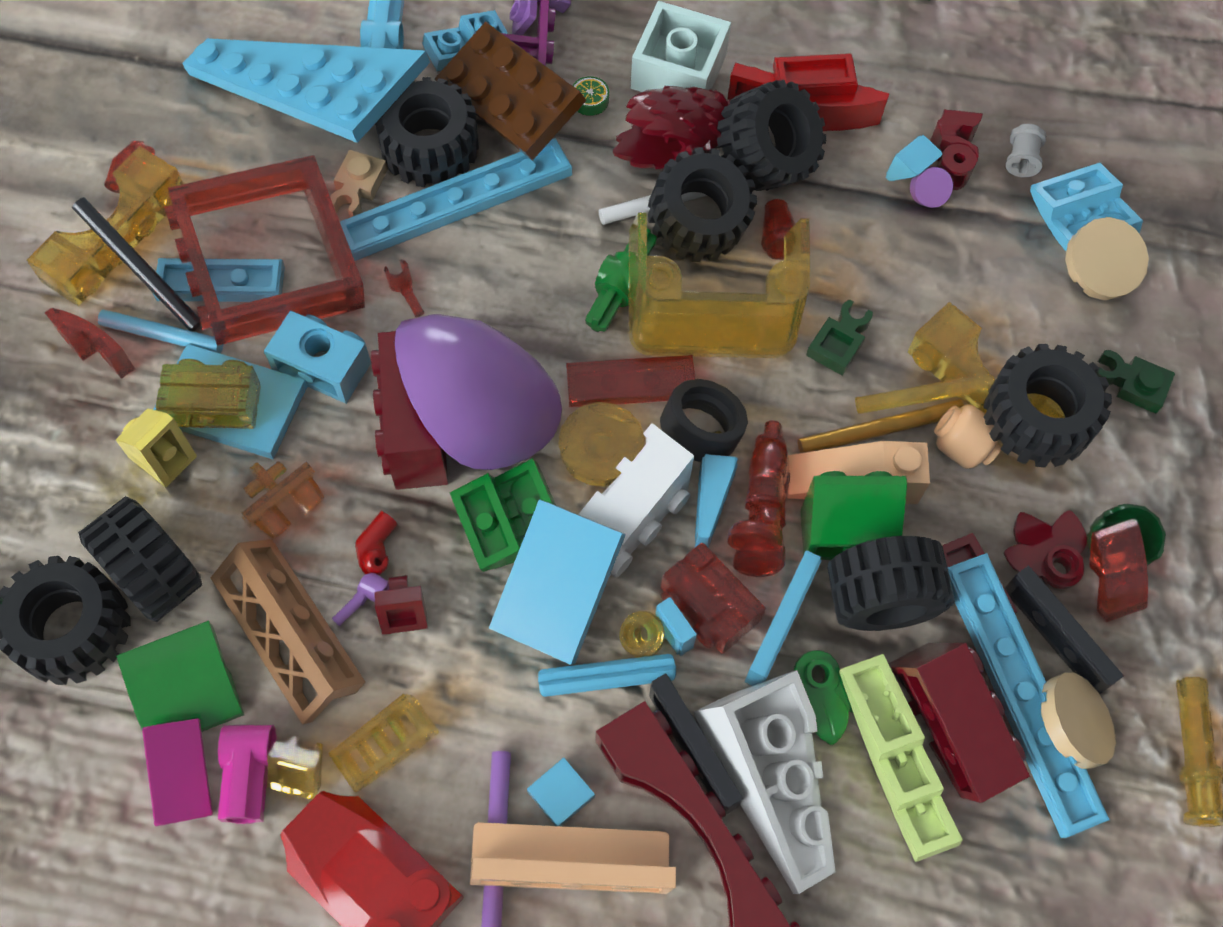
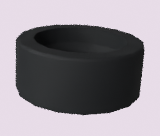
M693 379L684 381L674 388L661 414L660 425L664 433L694 455L693 461L701 462L705 454L730 456L745 434L748 418L746 409L740 399L728 388L713 381ZM682 409H698L710 414L720 423L725 433H711L698 428L687 418Z

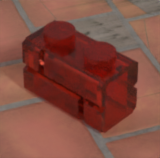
M704 543L697 545L662 576V600L664 601L671 597L681 613L683 612L694 624L692 628L696 632V638L708 649L715 646L721 654L729 650L742 636H745L762 620L765 613V606Z

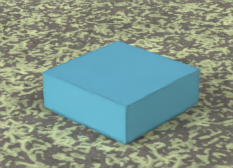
M671 597L658 604L654 622L675 653L682 656L694 648L697 634Z
M562 758L527 788L528 794L555 826L565 824L595 798L594 792L565 758Z

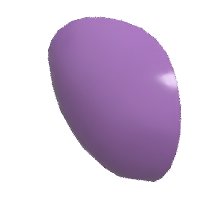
M431 314L400 323L395 334V351L404 387L425 428L439 446L457 462L473 469L482 470L508 467L530 458L543 449L554 437L560 424L562 413L559 391L541 364L505 334L480 320L444 314Z

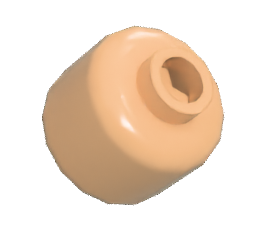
M967 404L960 408L952 406L942 416L934 429V433L938 436L936 441L938 449L965 469L974 468L980 463L989 465L998 456L1002 444L998 441L994 442L989 434L994 425H986L985 413L972 404Z

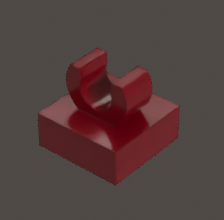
M407 575L389 577V590L374 592L375 609L382 635L428 629L421 586L408 587Z

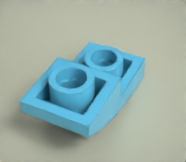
M495 10L462 15L459 27L424 33L422 45L436 71L443 70L485 21L500 33L508 34Z

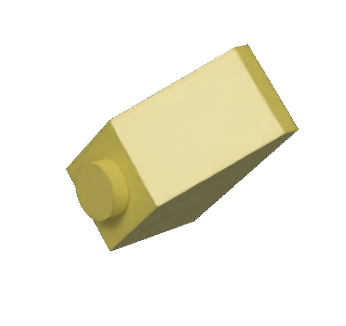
M149 408L138 418L129 421L124 427L122 434L116 439L128 458L164 487H167L197 457L174 418L167 413Z

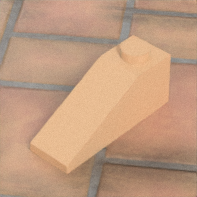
M878 441L788 455L787 499H805L813 477L825 472L840 471L845 473L846 476H865L875 471H886L891 473L892 476L907 477L905 504H918L930 484L928 443Z

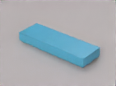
M158 258L156 272L183 301L281 302L285 266L282 259Z
M807 550L805 551L749 669L745 683L754 686L766 681L822 561L820 556Z

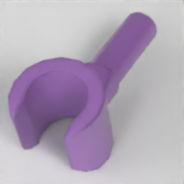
M375 573L364 575L358 584L357 593L332 617L333 621L338 626H341L361 605L363 606L367 599L375 602L374 592L389 590V582Z

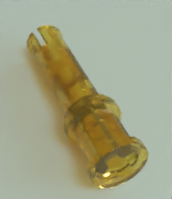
M1185 677L1175 682L1179 700V716L1185 766L1181 768L1179 773V781L1185 784L1188 810L1183 814V822L1197 827L1223 826V795L1221 786L1223 784V771L1220 766H1217L1208 680L1201 677Z

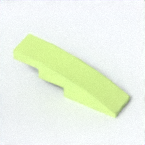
M884 654L841 668L839 673L860 733L914 861L918 862L959 846L963 839L941 797L944 788L922 745L925 736Z

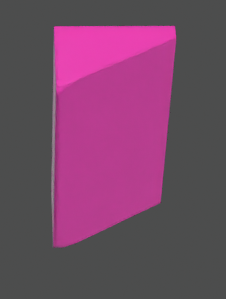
M200 719L143 727L142 733L154 825L157 827L212 816Z

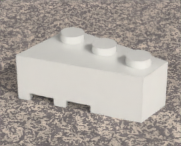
M653 423L643 433L646 437V445L631 462L624 457L616 467L621 474L602 494L597 491L578 514L626 534L610 576L613 575L615 578L619 577L630 565L633 559L630 554L640 543L645 546L651 543L662 528L660 524L662 519L669 512L674 515L677 514L687 503L691 495L688 492L694 455Z

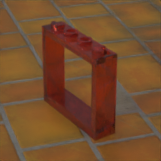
M314 155L167 188L172 205L164 206L171 231L179 229L181 238L174 239L182 264L190 262L192 271L185 273L192 297L201 296L203 306L196 307L203 330L212 329L217 346L276 331L290 310L302 316L310 314L322 319L365 308L364 284ZM304 190L337 280L221 309L190 216Z

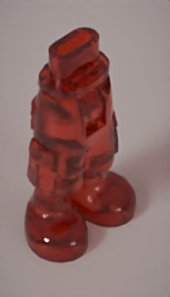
M774 420L765 423L764 433L760 434L755 440V449L749 465V485L745 499V509L749 511L748 520L735 523L728 531L727 543L731 548L737 550L733 558V567L739 573L751 577L774 575L782 570L786 561L782 528L786 526L785 499L790 483L789 456L787 444L783 438L782 425Z

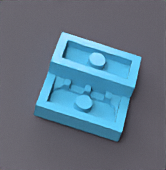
M1100 162L1031 185L1030 192L1042 218L1065 251H1067V244L1072 236L1081 227L1094 219L1111 217L1124 220L1140 233L1143 220L1120 198L1123 184Z

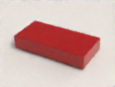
M852 53L774 57L773 71L775 81L785 80V83L794 82L798 84L799 91L805 89L810 96L856 93L858 81Z

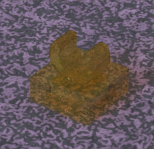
M291 737L286 744L276 741L268 754V788L312 800L321 787L323 744L317 742L313 751L299 747V737Z

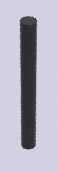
M85 197L80 198L73 204L72 209L188 330L195 331L203 323V320Z

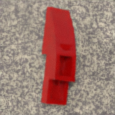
M735 62L730 76L727 100H731L741 93L768 82H774V73ZM858 85L855 94L810 96L809 100L812 103L816 101L820 108L817 112L820 118H824L825 126L822 127L823 131H845L879 125L890 93Z

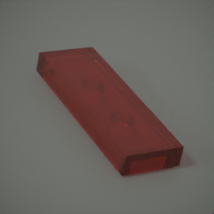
M693 355L566 363L569 407L668 401L675 387L684 381L695 379Z

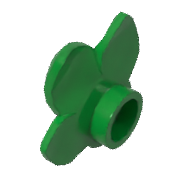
M809 651L798 658L793 671H798L814 710L818 731L814 732V734L827 744L834 745L846 730L849 720L848 712L853 713L839 673V665L835 658L824 651ZM816 665H820L825 672V677L820 683L815 682L812 678V669Z

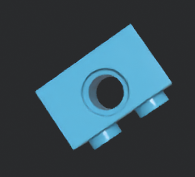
M291 310L264 350L271 369L305 379L309 388L347 404L371 365L366 343L357 334L347 330L339 332L328 327L324 321L314 315L307 314L302 316ZM320 351H328L323 356L313 357L316 353Z

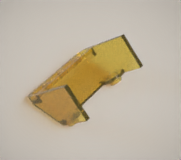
M638 212L629 230V340L638 352L644 355L779 358L793 349L798 338L810 288L809 218H801L784 236V261L774 265L768 272L766 277V294L682 291L681 271L673 260L664 256H647V213Z

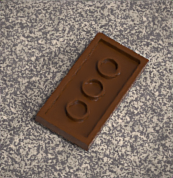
M486 21L434 79L437 82L441 78L448 81V86L456 84L461 87L462 94L467 93L471 98L476 116L532 161L587 101L579 90Z

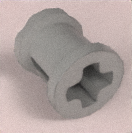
M1022 124L1011 131L1010 143L1013 145L1012 153L1007 157L1006 169L1014 176L1031 177L1037 175L1042 169L1043 161L1040 157V148L1044 146L1047 136L1046 132L1038 125Z

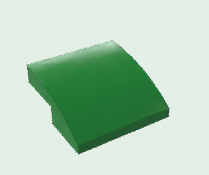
M533 458L495 478L487 473L449 492L479 568L483 572L515 562L539 500L556 505L539 464Z
M209 620L116 655L141 730L147 726L199 718L201 732L244 716L231 672L226 668L214 627Z

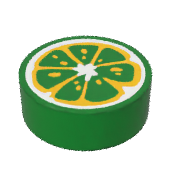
M587 76L578 79L572 85L587 100L579 108L578 113L594 116L606 110L609 104V88L602 79Z

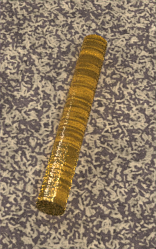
M986 374L856 397L855 403L857 413L863 414L986 392L989 389Z

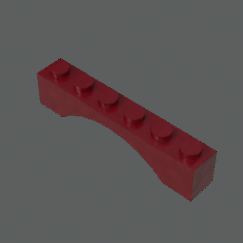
M644 701L596 730L595 742L619 781L644 790L669 805L689 823L706 845L719 871L726 895L729 927H800L796 921L788 923L778 908L782 904V899L777 889L766 876L760 880L749 863L754 859V856L745 840L739 833L732 836L722 819L726 817V813L718 798L712 791L705 794L696 781L695 777L699 775V771L690 755L685 750L678 753L668 737L673 734L672 729L660 710L657 709L652 712Z

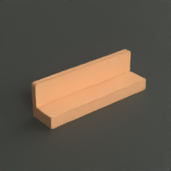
M478 822L473 828L470 885L668 894L676 888V867H669V834L667 832Z

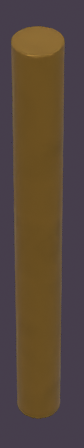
M961 399L799 438L797 440L800 453L825 450L939 422L952 406L960 408L964 404Z

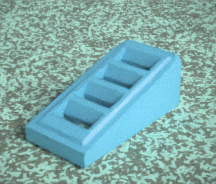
M705 454L702 457L698 476L694 545L696 553L705 554L710 546L738 466L737 457Z

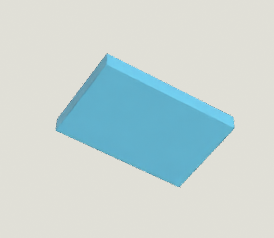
M187 344L153 410L169 414L183 432L274 459L308 386L305 379Z
M539 500L489 629L570 665L575 664L626 534L544 500Z

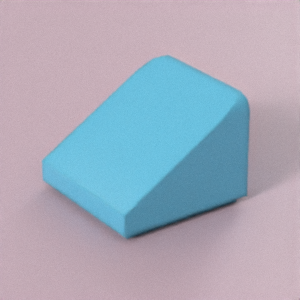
M924 135L918 136L895 155L885 178L888 181H895L918 176L942 156V152Z

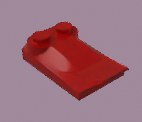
M321 791L280 834L285 848L287 872L342 927H438L464 898L443 875L435 870L359 796H343Z

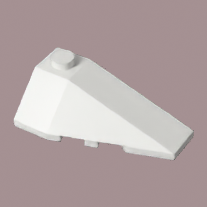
M792 671L737 691L694 711L701 731L743 797L740 804L792 893L800 894L835 873L828 812L821 806L818 778H823L822 762H816L812 735L813 732H818L816 716L798 671Z

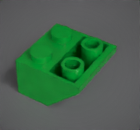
M829 471L819 476H814L800 510L803 556L807 550L820 556V560H832L836 555L860 543L884 537L902 536L907 477L892 476L891 473L886 471H875L865 476H846L845 473L840 471Z

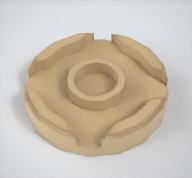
M1105 217L1092 220L1072 236L1067 244L1065 260L1069 276L1074 283L1078 282L1085 289L1083 290L1084 293L1093 298L1110 300L1127 295L1141 284L1147 274L1149 257L1146 244L1134 227L1124 220Z
M1065 672L1050 678L1043 685L1042 692L1047 693V701L1041 703V716L1054 746L1065 758L1072 756L1077 761L1074 765L1081 769H1090L1107 764L1114 756L1116 739L1109 710L1100 694L1087 679L1076 673Z

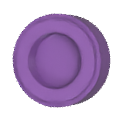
M929 166L921 174L913 177L910 183V193L914 201L930 208L943 205L950 198L953 191V181L950 174L946 170L934 166Z

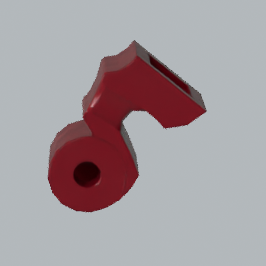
M944 109L934 129L930 141L942 152V156L937 160L939 161L937 167L946 170L950 174L953 181V190L965 187L977 164L979 150L971 142L983 113Z

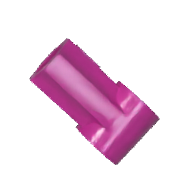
M223 725L218 741V760L223 772L218 810L219 821L235 824L264 822L268 769L273 768L277 752V734L274 725Z

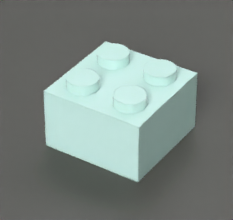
M658 1L632 56L631 89L640 92L648 89H661L664 86L712 89L727 55L731 22Z

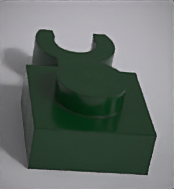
M850 299L842 305L838 321L828 317L806 353V356L842 376L862 347L865 336L860 333L868 328L873 316V312L868 309L863 318H853L849 313L854 301Z
M1104 350L1098 362L1108 366L1111 371L1100 368L1096 373L1097 376L1106 377L1109 386L1114 384L1120 387L1116 397L1157 414L1164 405L1175 373L1137 356L1127 364L1118 353Z

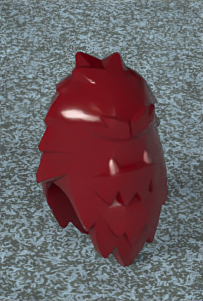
M664 86L661 89L645 90L633 96L627 103L626 107L631 110L627 113L625 121L633 124L631 126L632 129L616 136V141L619 144L613 149V154L622 160L630 161L631 166L645 169L655 168L657 170L664 169L665 164L670 159L675 161L678 153L685 150L691 155L694 148L703 147L704 153H709L711 148L718 149L720 147H718L717 138L721 137V132L717 130L718 121L725 119L721 113L725 106L730 105V100H726L725 96L716 89L713 91L712 89L706 90L698 87Z

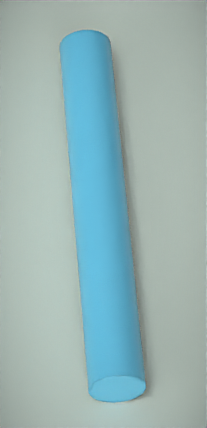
M102 309L98 315V324L100 326L185 347L187 344L216 353H221L223 350L224 341L222 338Z

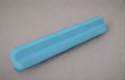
M662 654L541 669L538 672L539 691L542 696L547 697L651 684L653 680L665 673L673 681L676 677V665L673 655Z

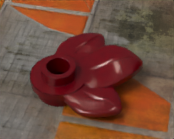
M1068 510L1050 526L1030 514L1020 512L1016 517L1013 531L1017 545L1011 546L1004 551V556L1010 566L1015 571L1020 572L1029 565L1039 578H1042L1047 584L1058 589H1068L1075 586L1084 575L1085 568L1081 553L1087 545L1086 532L1078 517L1071 510ZM1053 563L1062 564L1066 569V574L1057 571Z

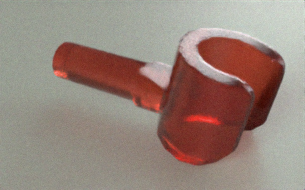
M399 260L403 272L397 275L391 274L388 267L385 266L384 271L389 288L392 291L401 292L415 317L422 316L424 310L413 293L411 287L413 280L408 263L405 260Z

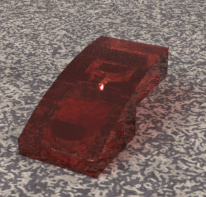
M50 308L45 312L58 333L82 361L98 352L121 379L135 370L120 345L102 329L77 315L63 310Z
M1134 519L1093 532L1091 536L1089 567L1099 577L1097 612L1106 622L1146 609L1148 606V572L1139 524Z

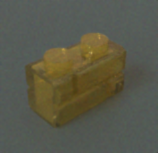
M182 359L179 361V364L162 365L159 382L160 388H158L155 406L156 411L169 414L174 418L179 427L255 428L261 386L253 366H248L239 360H226L222 365H205L195 359Z

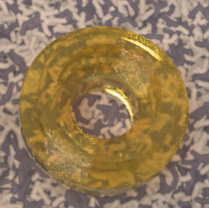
M638 611L630 614L622 623L619 638L623 648L633 656H653L662 648L665 632L662 622L655 614L648 611ZM643 626L647 630V642L641 636Z

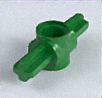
M650 229L635 230L624 251L616 252L614 256L609 254L604 259L595 281L598 297L585 318V323L593 331H607L619 308L627 307L629 303L634 305L639 299L648 277L645 262L657 242V237L651 233Z

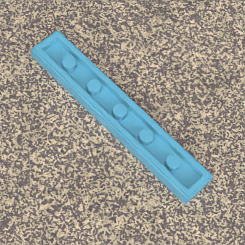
M554 138L533 161L520 151L337 222V230L354 262L572 176V166L556 138Z
M985 553L948 567L955 604L994 691L1004 708L1012 731L1024 749L1026 762L1060 838L1070 837L1110 820L1087 769L1075 766L1074 764L1077 761L1072 756L1065 758L1056 749L1046 731L1041 716V703L1047 701V693L1042 692L1046 680L988 554Z

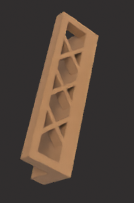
M267 539L238 543L210 578L302 725L311 723L332 700L356 694L366 682L274 541ZM237 568L243 576V593L238 592L230 579V576ZM256 603L261 604L266 612V629L261 628L256 620ZM279 640L284 641L290 650L289 665H285L279 656ZM303 678H308L318 694L311 703L308 702L303 694Z

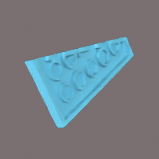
M207 38L195 48L194 52L182 64L190 76L358 143L429 65L430 60L426 50Z

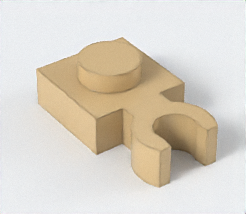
M349 150L333 180L337 191L332 193L329 198L331 214L336 215L339 208L344 204L350 205L348 209L350 217L360 214L362 212L361 198L373 201L388 171L386 160Z

